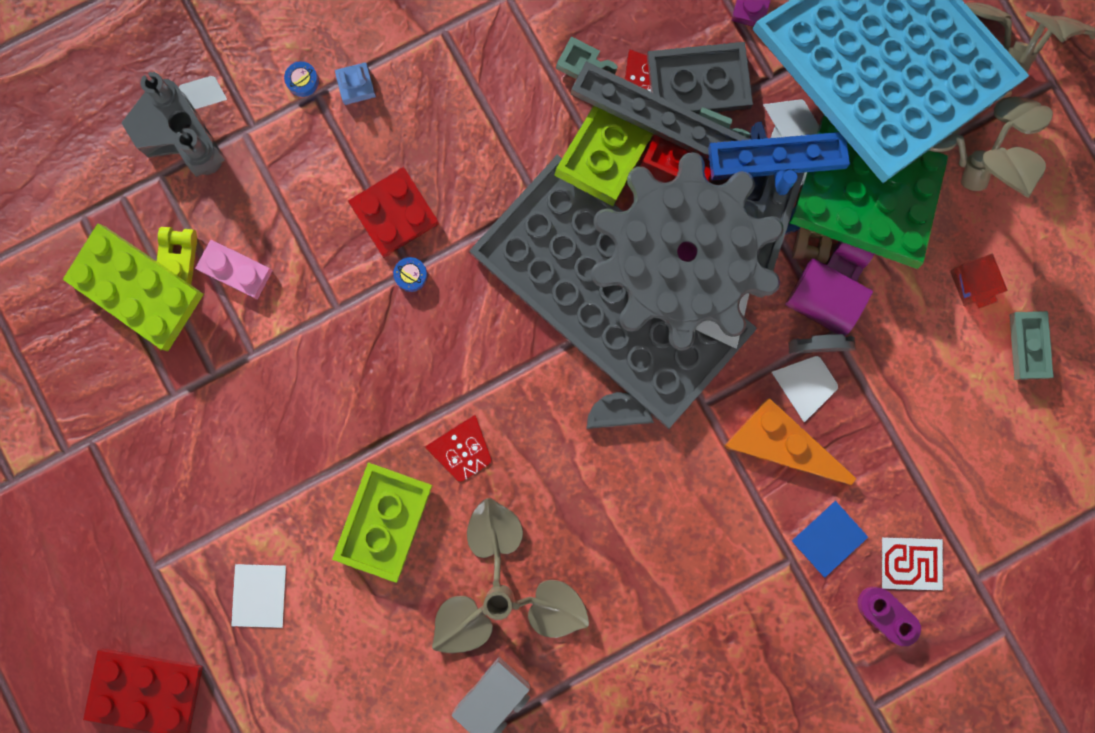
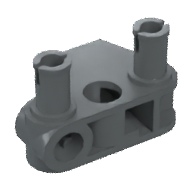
M155 72L148 73L152 78L151 80L144 75L140 85L145 92L121 123L135 147L148 158L180 154L196 177L215 173L220 169L225 158L188 97L173 81L162 79Z

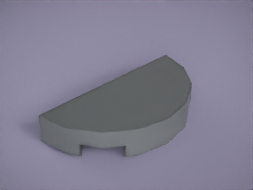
M844 335L812 336V339L797 338L788 342L789 354L853 351L856 349L855 337H845Z
M616 392L602 397L593 405L587 418L586 429L654 422L651 413L633 399L629 393Z

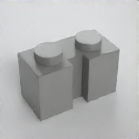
M498 657L478 683L454 708L451 716L470 733H502L507 726L504 719L512 710L518 713L530 699V696L527 694L530 690V684L501 657Z

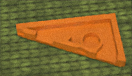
M770 398L765 400L724 445L732 451L772 461L779 465L812 473L836 482L852 485L857 479Z

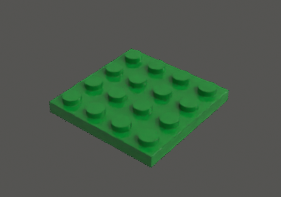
M824 114L821 118L817 134L839 132ZM847 142L850 165L846 169L805 172L791 217V224L915 269H919L924 263L948 155L928 150L893 177L882 183Z

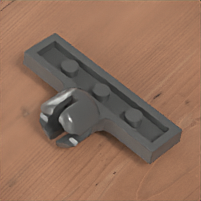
M796 173L798 176L797 181L786 195H779L776 192L774 175H768L765 177L758 201L746 200V210L750 216L757 219L773 216L778 218L783 224L784 231L779 240L767 243L759 252V261L766 269L774 271L804 173ZM750 292V293H749V294L755 295V296L760 297V298H762V297L765 296V295H761V294H759V293H757V292Z

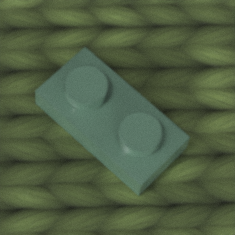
M1048 311L1014 312L1009 314L1014 380L1054 378Z

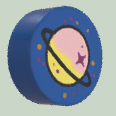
M295 62L285 71V84L294 95L306 97L313 94L318 88V74L309 63Z
M407 257L396 264L393 276L395 282L402 290L415 292L426 284L428 273L426 267L419 259Z

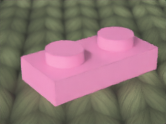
M210 240L195 268L257 300L273 271L213 240Z

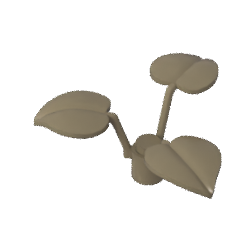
M965 3L974 14L998 21L1004 26L1003 47L1027 74L1037 54L1052 34L1061 42L1080 34H1087L1091 40L1095 39V27L1073 18L1027 11L1025 15L1036 20L1040 25L1029 44L1016 41L1014 47H1011V15L988 4ZM1047 28L1048 31L1045 33V35L1042 37V39H1041V40L1039 41V43L1036 45V43L1038 42V40H1039L1040 36L1042 35L1044 29Z
M1003 98L996 103L994 116L1006 124L1003 126L991 150H978L967 157L964 137L958 135L961 127L929 150L944 152L953 149L957 143L960 153L959 166L965 167L961 184L969 190L982 191L986 189L991 174H993L1003 183L1028 198L1044 175L1046 169L1044 159L1026 148L1013 147L1006 150L1003 147L1000 148L1007 132L1012 127L1024 134H1033L1044 130L1052 120L1053 111L1048 106H1042L1041 103L1028 98Z
M486 498L474 510L467 528V541L471 551L479 558H486L494 554L493 587L488 591L484 604L479 609L476 602L467 596L451 597L441 605L435 619L432 648L435 651L460 653L482 646L489 639L493 630V624L489 617L494 620H502L510 614L512 609L518 610L519 607L527 604H533L528 612L530 625L534 631L542 636L550 638L562 637L576 630L587 628L589 625L587 610L582 599L571 586L562 581H543L536 589V598L527 597L518 601L514 600V594L509 587L501 585L500 553L510 554L519 547L523 537V528L519 518L510 509L492 498Z

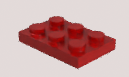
M104 648L97 650L83 720L153 733H190L203 666Z

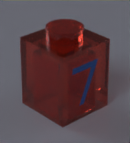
M993 253L950 270L964 307L976 303L978 309L998 302L996 295L1008 291Z

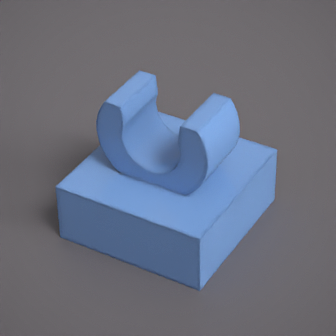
M366 62L335 70L344 105L376 97Z

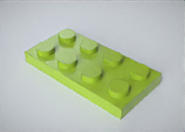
M98 223L63 278L65 282L159 349L169 351L204 295L121 236Z

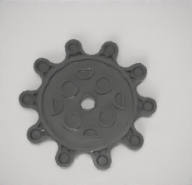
M693 152L685 154L680 159L677 177L668 183L657 181L647 168L636 167L632 169L627 177L628 186L634 195V203L631 208L624 212H616L607 208L601 209L594 217L595 228L598 232L609 236L613 240L615 251L610 259L599 262L592 268V281L600 287L619 285L627 291L628 303L622 310L619 319L624 329L634 332L643 327L650 319H662L669 328V342L677 350H687L692 346L696 327L704 321L715 322L722 332L730 337L741 335L746 328V320L739 308L741 298L750 292H757L766 296L773 295L780 287L779 276L774 271L762 266L759 261V252L767 243L779 240L784 231L782 222L773 216L757 219L748 214L746 200L755 186L754 179L749 173L740 171L731 176L725 184L713 185L705 177L703 158ZM683 242H690L696 247V257L690 262L682 261L677 254L678 246Z

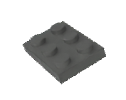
M745 42L648 51L647 63L652 93L696 114L700 113L702 107L713 112L751 109L753 102Z

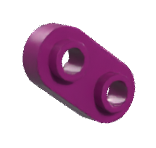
M869 587L861 592L858 597L860 613L889 641L899 646H910L919 639L921 634L919 620L890 592L879 587ZM878 599H881L883 602V608L880 611L874 609V602ZM903 623H907L909 627L908 632L901 635L900 626Z

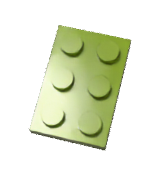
M593 106L557 166L554 175L614 206L627 183L629 172L636 167L653 134Z
M368 462L332 560L397 583L433 485Z

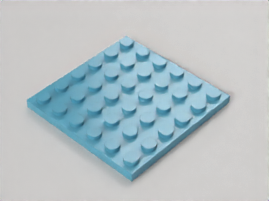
M789 0L758 20L752 29L882 183L893 177L1029 77L1027 72L963 0Z

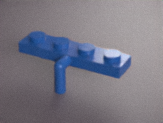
M840 132L710 143L708 147L712 180L730 179L731 176L740 171L747 172L752 177L774 175L776 192L779 195H786L797 181L798 176L796 173L846 169L850 165L847 141Z

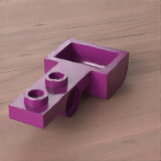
M838 241L826 265L814 258L807 263L785 305L834 333L846 336L855 326L873 293L872 290L861 285L857 280L875 254Z

